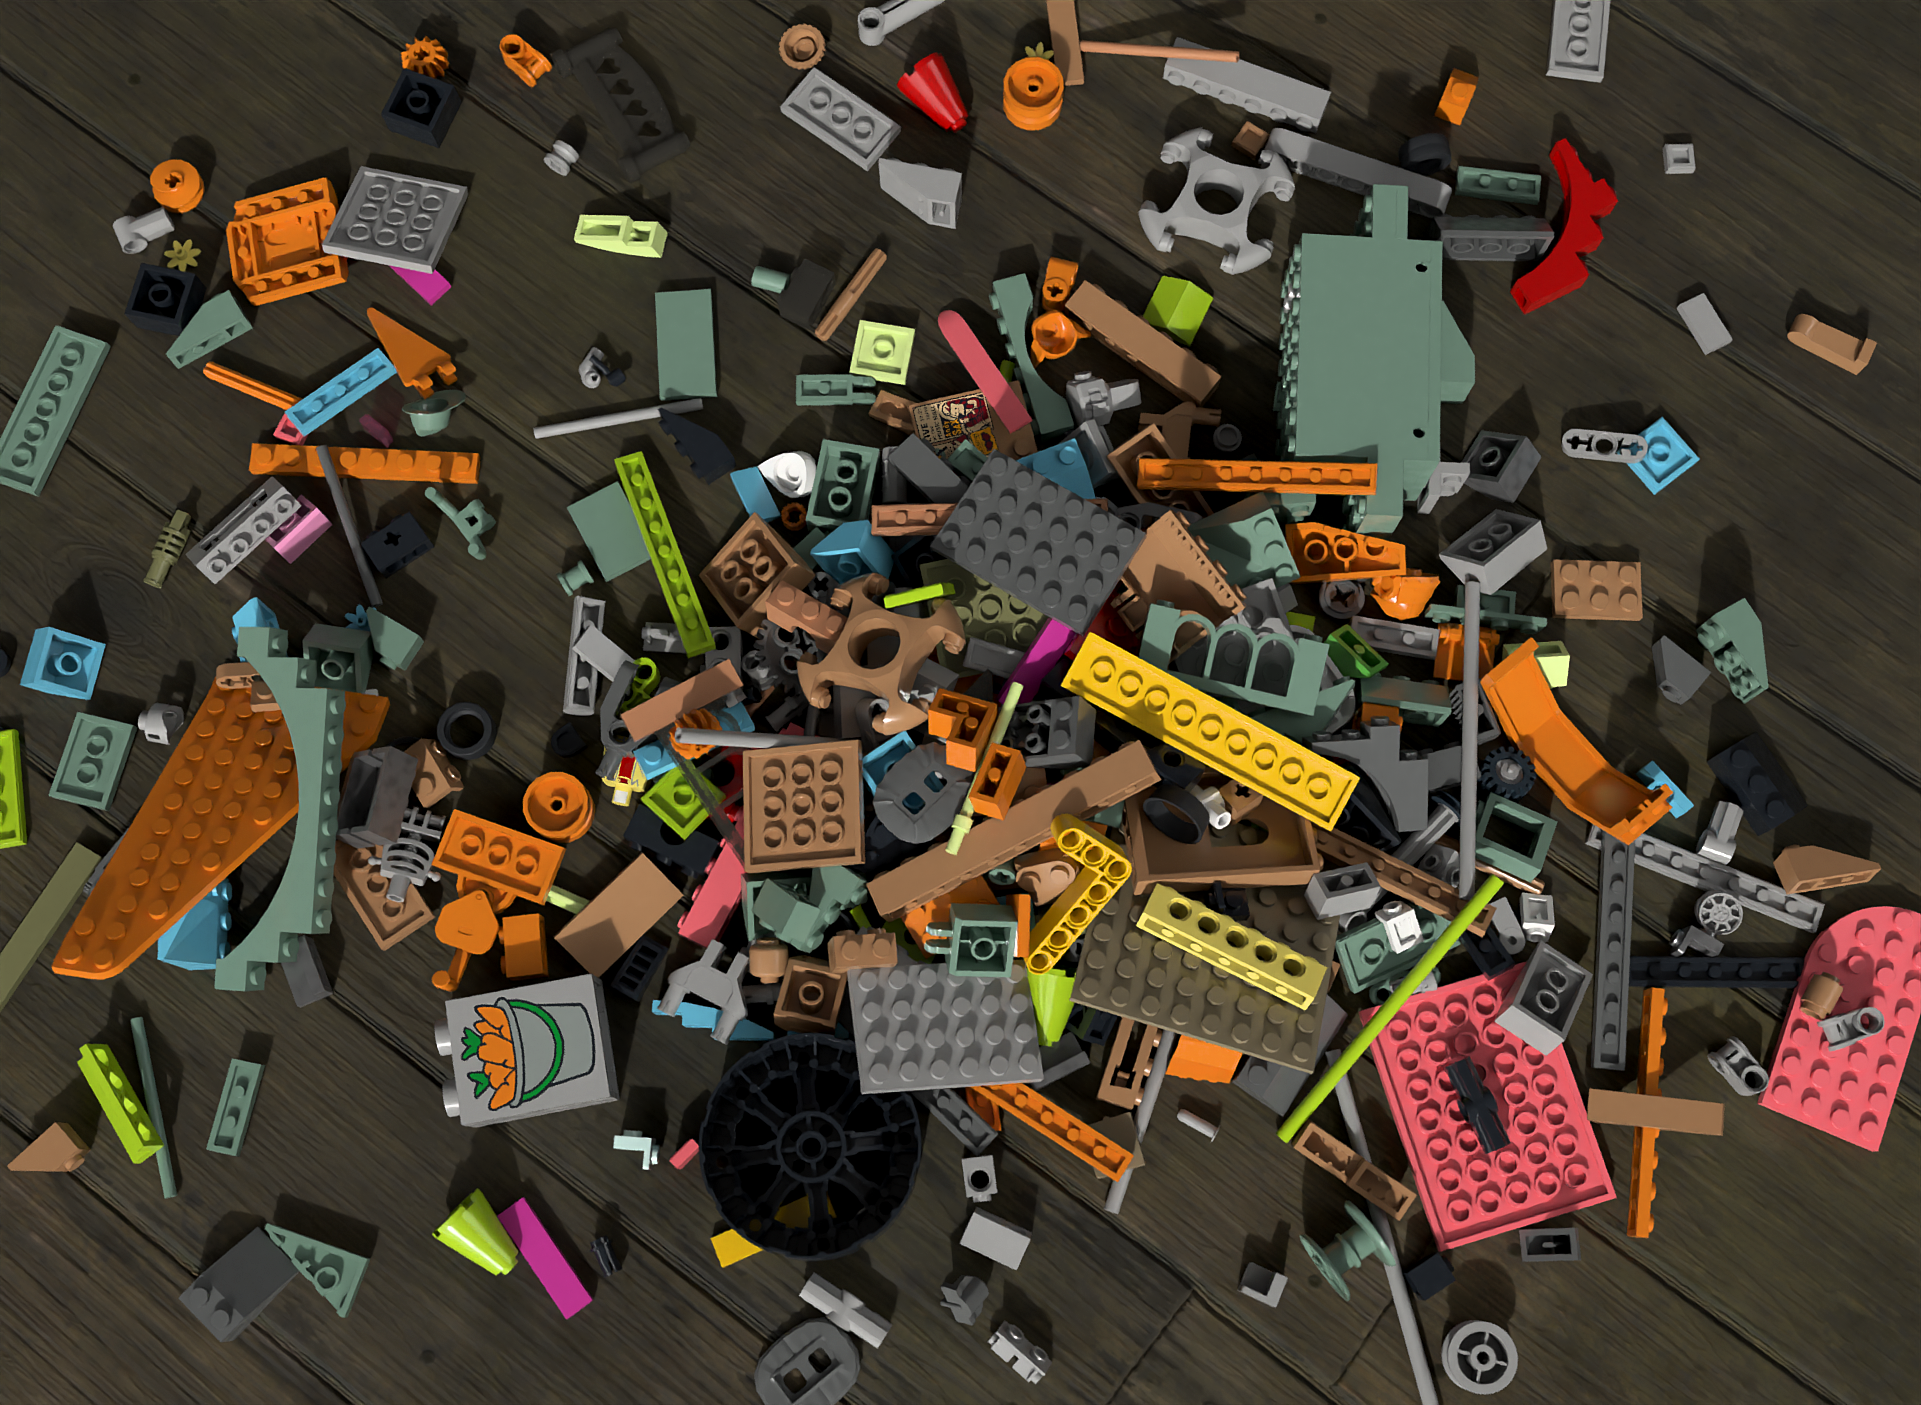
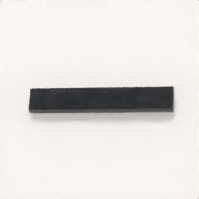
M1630 956L1629 987L1796 988L1799 983L1797 979L1801 976L1805 961L1804 957Z

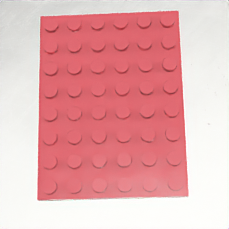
M1526 962L1516 964L1512 969L1489 981L1482 974L1439 987L1435 991H1425V993L1410 996L1369 1045L1439 1252L1617 1198L1591 1123L1587 1120V1112L1562 1043L1546 1056L1494 1022L1504 998ZM1382 1005L1358 1012L1363 1027ZM1467 1057L1471 1058L1483 1085L1488 1087L1493 1094L1498 1106L1497 1115L1511 1144L1488 1154L1484 1153L1471 1124H1468L1463 1118L1457 1104L1458 1096L1444 1067Z

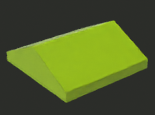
M1162 276L1142 317L1148 320L1151 327L1158 332H1165L1173 340L1190 347L1213 301V297L1188 280Z

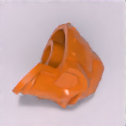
M1407 568V575L1372 578L1374 588L1371 590L1370 595L1377 601L1386 615L1403 621L1404 619L1417 617L1423 611L1426 602L1431 598L1440 580L1438 575L1422 573V569Z

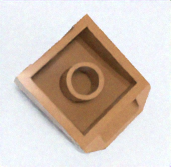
M806 955L789 957L774 1011V1024L785 1031L835 1035L848 979L847 973L830 974L829 960Z

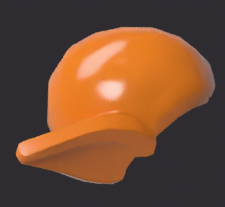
M1050 310L1042 314L1032 324L1033 342L1031 345L1030 361L1034 369L1044 358L1057 359L1065 356L1075 347L1077 339L1090 338L1091 332L1079 326L1075 321L1068 319L1060 311Z

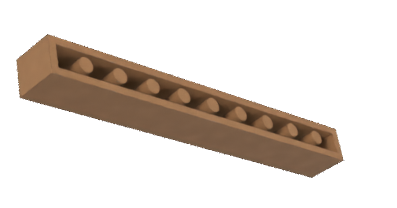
M1141 741L1126 742L1118 748L1117 752L1094 759L1089 767L1081 771L1069 772L1063 777L1062 781L1055 785H1045L1036 791V795L1026 800L1020 799L1011 803L1004 821L990 816L983 818L981 824L970 828L969 833H965L957 855L945 851L949 841L945 843L938 842L931 845L926 853L903 860L898 868L878 873L874 876V880L866 885L880 916L890 923L1052 838L1050 826L1053 819L1058 815L1070 814L1080 821H1084L1155 784L1161 778Z

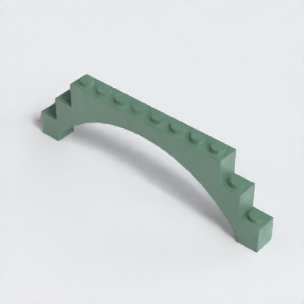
M239 627L237 657L245 658L263 678L272 691L289 729L296 756L299 781V809L296 833L289 863L270 906L256 927L239 946L225 958L216 959L214 989L264 990L266 962H297L299 950L298 934L330 933V924L332 922L331 904L334 891V863L336 861L335 842L338 830V802L340 800L339 780L342 769L341 749L344 739L345 691L315 688V680L317 678L316 660L286 657L288 630L272 627Z

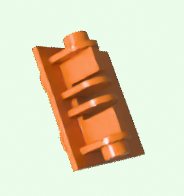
M1438 623L1437 629L1440 630L1437 655L1434 660L1433 677L1463 681L1464 626L1456 623ZM1479 627V678L1481 680L1493 669L1495 645L1499 644L1500 635L1496 634V630L1486 627Z

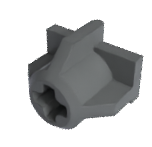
M961 1275L954 1284L944 1282L940 1286L945 1295L941 1300V1305L951 1308L957 1322L973 1325L976 1322L975 1319L982 1312L983 1301L989 1295L985 1282L977 1276Z

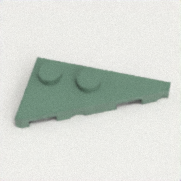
M267 1223L265 1230L269 1233L273 1242L287 1253L297 1269L307 1280H310L315 1285V1289L321 1296H325L335 1307L337 1314L340 1317L347 1318L370 1258L278 1225Z

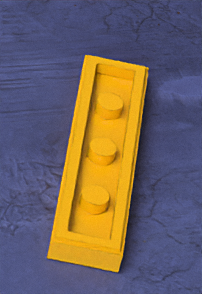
M827 1193L829 1214L834 1219L837 1218V1215ZM808 1195L779 1208L780 1211L775 1219L787 1224L786 1227L793 1229L795 1227L808 1228V1217H810ZM753 1219L750 1222L749 1227L752 1231L760 1230V1220ZM733 1229L711 1238L722 1268L763 1250L748 1242Z

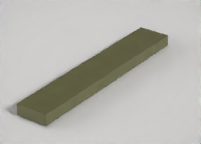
M78 842L75 843L0 954V1013L82 893L84 885L95 872L94 869L103 859L102 856Z

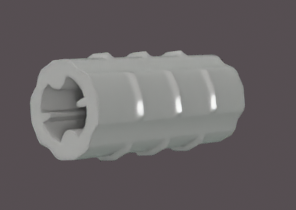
M898 446L886 447L882 450L881 491L883 505H889V503H908L907 480L893 467L888 458Z

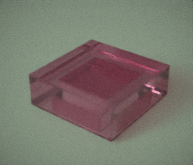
M365 414L359 420L364 429L385 447H388L394 441L388 430L370 415Z

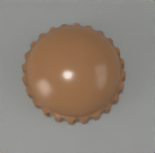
M794 25L791 29H787V32H784L783 37H781V42H779L780 55L784 62L794 69L812 68L824 56V51L826 50L825 39L816 27H812V25Z

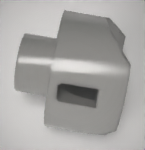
M157 702L153 704L149 711L143 710L140 713L138 727L140 730H145V736L148 741L170 745L171 736L184 723V712L181 707Z

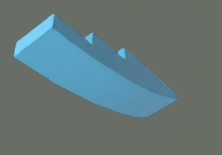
M653 1000L652 1012L656 1015H668L657 1009L662 1000ZM681 1002L675 1015H682V1025L686 1028H712L713 1032L723 1011ZM743 1019V1021L739 1020L729 1040L772 1041L776 1039V1034L747 1019Z

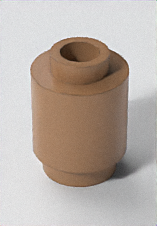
M1822 972L1821 975L1814 974L1800 1000L1802 1002L1800 1010L1810 1017L1824 1020L1826 1015L1831 1014L1843 991V987L1839 985L1840 980L1825 972Z

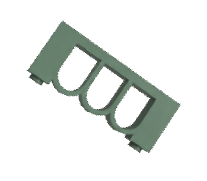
M1157 600L1156 604L1151 603L1148 605L1137 653L1138 658L1202 692L1302 715H1314L1330 645L1322 643L1323 637L1305 634L1304 638H1296L1294 641L1291 637L1282 633H1271L1257 640L1253 631L1242 624H1228L1215 630L1214 625L1209 619L1199 614H1188L1179 618L1181 610L1174 609L1175 603ZM1187 621L1201 624L1208 635V644L1200 677L1167 670L1175 633L1178 627ZM1227 631L1241 633L1249 644V655L1241 687L1209 679L1217 642L1220 636ZM1270 640L1283 643L1290 653V665L1282 696L1251 689L1259 651Z

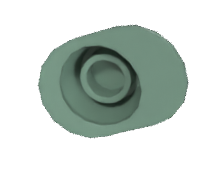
M460 390L438 391L427 399L421 398L415 402L405 404L402 407V411L410 414L411 422L417 435L423 437L446 428L450 423L452 408L463 403L466 395Z

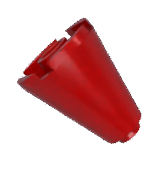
M937 52L932 53L913 66L915 70L910 74V77L906 72L898 81L897 87L946 132L952 130L956 133L967 124L965 119L968 117V113L944 57L941 53L939 55Z

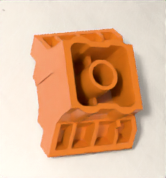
M1181 1035L1165 1074L1185 1079L1189 1077L1199 1081L1208 1080L1213 1083H1230L1243 1053Z

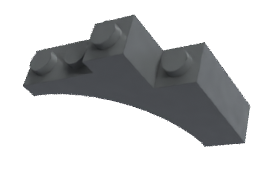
M1372 716L1371 721H1360V731L1346 729L1342 730L1339 735H1331V732L1315 731L1312 732V736L1302 737V746L1318 755H1329L1346 759L1363 769L1377 786L1383 798L1387 816L1395 830L1405 832L1428 829V759L1418 754L1417 750H1400V725L1389 720L1388 716Z

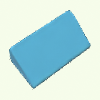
M757 467L730 473L732 482L749 517L756 512L767 523L781 517Z

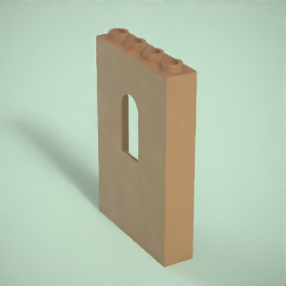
M1210 767L1205 768L1197 785L1202 790L1212 786L1219 790L1233 779ZM1153 785L1125 799L1122 822L1128 860L1132 867L1131 880L1134 895L1152 894L1157 883L1162 886L1171 887L1177 892L1206 891L1210 889L1214 881H1221L1222 888L1309 884L1313 874L1323 871V858L1320 853L1317 854L1316 850L1318 840L1316 827L1311 826V821L1264 795L1259 808L1242 820L1254 819L1262 822L1268 830L1266 841L1257 845L1226 847L1211 846L1208 826L1201 840L1196 844L1178 842L1159 831L1149 821L1143 810L1144 801L1157 789ZM1162 801L1166 808L1175 816L1195 824L1182 810Z

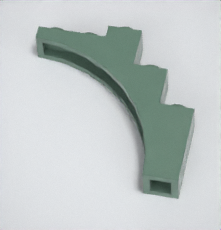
M846 865L812 868L809 901L819 907L821 911L805 943L792 939L790 944L808 953L816 949L821 944L824 938L823 933L828 925L834 923L841 913L840 907L844 905L854 909L856 905H859L865 899L868 892L866 884L869 882Z

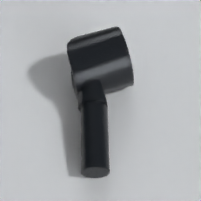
M595 355L590 357L589 360L602 371L611 386L617 387L626 381L619 367L610 372L608 367Z

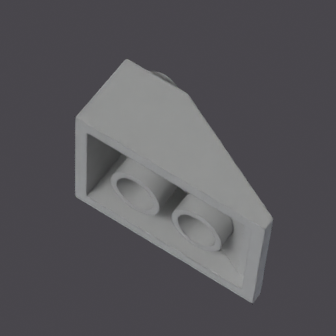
M1541 940L1504 998L1494 1022L1547 1056L1565 1041L1593 974Z

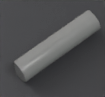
M582 596L574 598L563 712L579 716L594 714L598 670L576 653L572 646L589 625H593L602 633L605 601Z

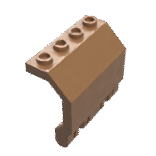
M1173 509L1169 510L1144 531L1147 536L1120 578L1128 590L1115 597L1110 604L1113 608H1116L1134 594L1136 596L1117 611L1131 632H1134L1145 623L1148 605L1151 603L1156 604L1157 600L1175 603L1174 609L1181 610L1179 618L1188 614H1199L1208 618L1215 628L1246 607L1244 600L1247 597L1237 584L1230 585L1225 578L1228 574L1227 570L1218 559L1214 562L1206 553L1209 547L1199 535L1194 538L1187 528L1191 524L1181 511L1175 513ZM1187 621L1178 627L1169 663L1207 635L1206 630L1201 624ZM1143 629L1135 635L1138 641L1141 640Z

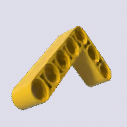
M1061 814L1055 817L1051 823L1050 830L1059 848L1085 865V867L1030 932L1029 956L1023 957L1028 970L1036 975L1047 973L1127 880L1132 871L1131 863L1118 844L1070 814ZM1072 831L1070 834L1063 836L1065 833Z

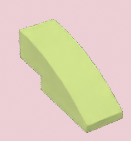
M580 215L574 241L612 252L645 257H662L668 232L658 222L633 221L629 216Z

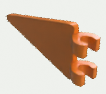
M367 309V315L404 386L410 387L414 385L421 397L427 399L434 394V391L430 388L433 385L432 380L428 377L430 374L437 371L446 385L457 381V377L453 374L456 371V367L451 363V356L376 309Z

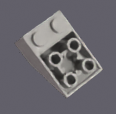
M879 158L881 189L928 224L956 229L962 202V173H958L950 168H931L923 163H904L896 158Z

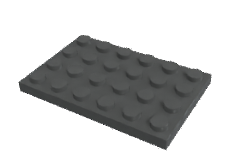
M993 449L930 547L943 557L1079 635L1084 636L1147 536L1140 529Z

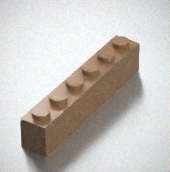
M1085 280L1065 304L1064 315L1068 319L1075 321L1079 326L1090 331L1093 338L1182 401H1191L1196 404V407H1203L1218 388L1221 375H1219L1215 367L1210 364H1204L1196 359L1195 354L1191 350L1179 347L1167 333L1155 330L1151 327L1148 320L1128 311L1127 306L1123 302L1111 299L1097 284H1090Z

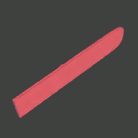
M952 310L941 312L938 316V324L944 337L1009 433L1011 434L1032 422V418L965 320Z

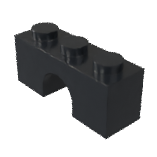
M639 804L623 835L629 841L628 847L643 854L645 850L656 854L655 860L667 866H671L673 862L682 867V873L694 879H697L699 875L707 878V868L713 858L717 859L722 849L720 848L721 843L694 830L684 843L670 845L664 839L668 825L651 809Z

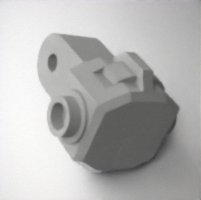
M1091 371L1075 373V379L1069 380L1066 384L1067 404L1073 423L1078 427L1085 421L1093 419L1097 426L1109 424L1113 411L1137 406L1142 403L1139 380L1126 379L1106 384L1103 379L1092 376Z

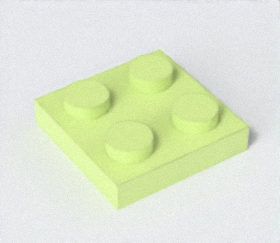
M860 320L849 371L850 374H853V376L873 377L878 381L905 385L915 338V329Z

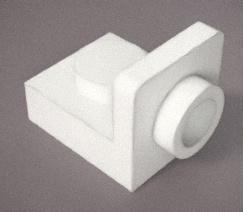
M1522 893L1519 899L1520 927L1525 940L1531 942H1540L1542 940L1547 942L1555 926L1552 896Z
M1389 902L1383 906V909L1375 912L1376 918L1384 924L1391 948L1396 953L1424 941L1414 909L1404 902Z

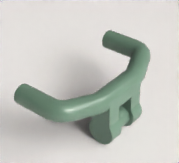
M428 487L425 490V496L433 501L459 528L470 543L468 552L478 560L485 559L486 550L479 536L491 529L496 524V521L491 514L485 512L482 502L479 499L473 500L462 511H459L440 492L433 487ZM475 516L478 522L472 526L469 520Z

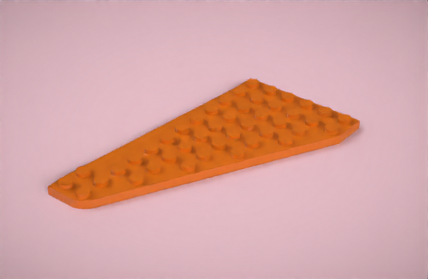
M215 677L208 695L65 936L51 966L54 973L95 980L107 979L121 973L298 813L299 781L296 756L290 732L281 710L252 712L250 706L251 687L222 688L216 684ZM345 691L346 708L343 718L344 739L341 749L342 769L340 774L349 766L354 752L367 750L376 742L390 706L388 697Z

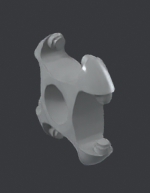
M1202 127L1191 129L1167 141L1161 151V160L1163 162L1171 164L1180 161L1186 166L1187 182L1172 208L1167 212L1159 213L1160 211L1154 202L1144 201L1138 211L1142 228L1157 251L1171 252L1175 241L1174 238H1171L1173 234L1189 236L1207 241L1230 252L1229 256L1224 255L1220 269L1224 270L1223 272L1235 275L1253 269L1271 257L1273 242L1268 239H1261L1253 244L1248 240L1246 233L1248 216L1260 196L1265 192L1272 191L1279 200L1289 201L1295 190L1292 175L1276 151L1262 150L1258 162L1262 164L1261 169L1228 163L1203 151L1205 146L1209 147L1213 134L1210 131L1202 129ZM1206 190H1222L1232 196L1238 208L1231 213L1223 215L1211 214L1200 207L1196 202L1195 196Z

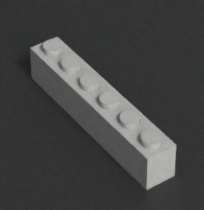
M1179 37L1176 38L1173 47L1209 49ZM1168 58L1163 79L1168 80L1174 85H1183L1199 94H1207L1219 98L1226 104H1235L1244 107L1251 113H1260L1269 116L1276 122H1285L1296 126L1301 131L1313 133L1317 132L1331 94L1327 90L1240 59L1238 63Z

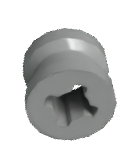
M556 140L553 144V151L547 153L544 157V162L555 172L566 176L570 171L569 166L577 161L579 155L568 144Z

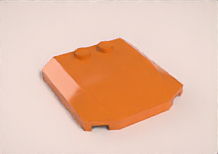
M327 177L235 202L234 208L237 211L233 221H229L226 229L233 281L254 306L347 281L349 275L347 257L324 253L322 243L339 211L338 198L331 181Z

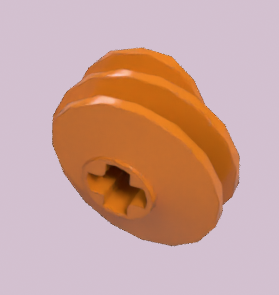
M183 160L162 162L154 168L150 176V184L153 187L152 191L155 199L169 212L177 214L188 212L195 208L202 200L205 191L204 181L197 170L188 162Z

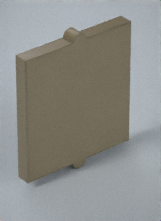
M1131 1112L1112 1118L1105 1116L1102 1121L1088 1125L1134 1155L1125 1171L1146 1165ZM1094 1168L1097 1179L1108 1177Z

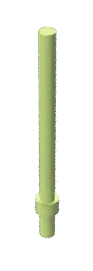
M1012 682L961 812L956 814L951 826L954 829L945 849L948 853L957 855L965 833L970 831L973 823L971 818L974 808L968 796L991 743L1001 745L1023 690V685Z

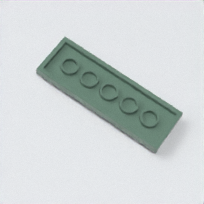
M55 325L0 438V484L39 497L111 348L107 342Z

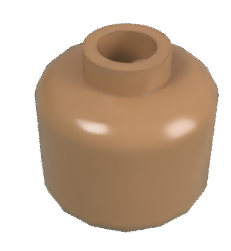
M778 937L756 939V943L749 948L750 973L753 976L760 977V982L762 983L779 982V977L785 975L788 964V946L782 943Z

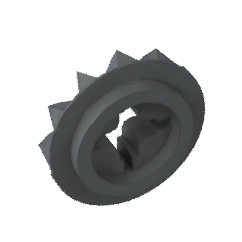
M1357 580L1323 582L1318 593L1319 607L1326 612L1327 616L1337 618L1338 621L1351 619L1353 615L1355 616L1360 612L1364 605V590ZM1336 590L1341 595H1349L1345 600V606L1340 601L1331 602L1337 595Z

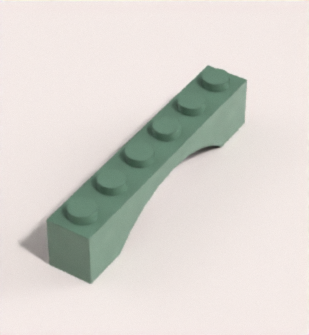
M1026 274L994 281L993 293H989L992 309H998L1000 318H997L998 328L1001 335L1006 334L1008 343H1005L1008 359H1013L1016 366L1013 369L1015 381L1019 380L1024 391L1023 397L1026 409L1030 410L1032 416L1030 424L1033 435H1038L1040 444L1061 439L1065 432L1074 428V423L1066 399L1055 393L1043 382L1035 371L1027 353L1025 329L1033 308V296Z

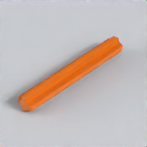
M212 361L207 362L203 369L206 377L285 410H288L302 400V398Z

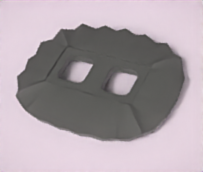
M935 742L918 745L913 751L905 754L900 761L896 762L876 787L873 804L877 818L900 840L915 844L930 841L953 823L956 814H960L974 779L973 771L948 765L946 763V746ZM932 771H938L947 780V784L938 793L933 792L924 783L925 778ZM912 792L917 793L926 803L917 814H912L902 804L903 800Z
M825 1317L808 1318L781 1335L759 1358L754 1372L756 1391L765 1405H835L857 1381L861 1369L859 1352L850 1336L840 1326ZM818 1348H823L832 1361L831 1365L821 1373L817 1372L808 1360L809 1355ZM794 1368H797L807 1381L806 1386L797 1393H793L783 1380L784 1376Z

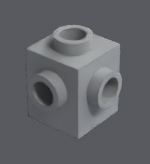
M1433 844L1420 861L1417 869L1456 888L1459 884L1460 855L1456 850Z

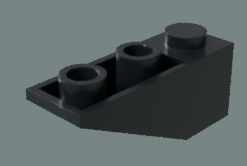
M662 407L658 409L661 420L658 421L660 427L667 436L672 434L676 439L674 446L683 458L685 456L689 457L692 462L689 466L698 480L703 477L707 484L710 485L737 467L734 456L717 434Z

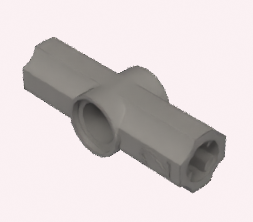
M815 1272L799 1295L805 1301L826 1313V1317L848 1332L851 1330L876 1348L879 1347L892 1326L888 1320L867 1308L862 1300L845 1289L840 1290Z

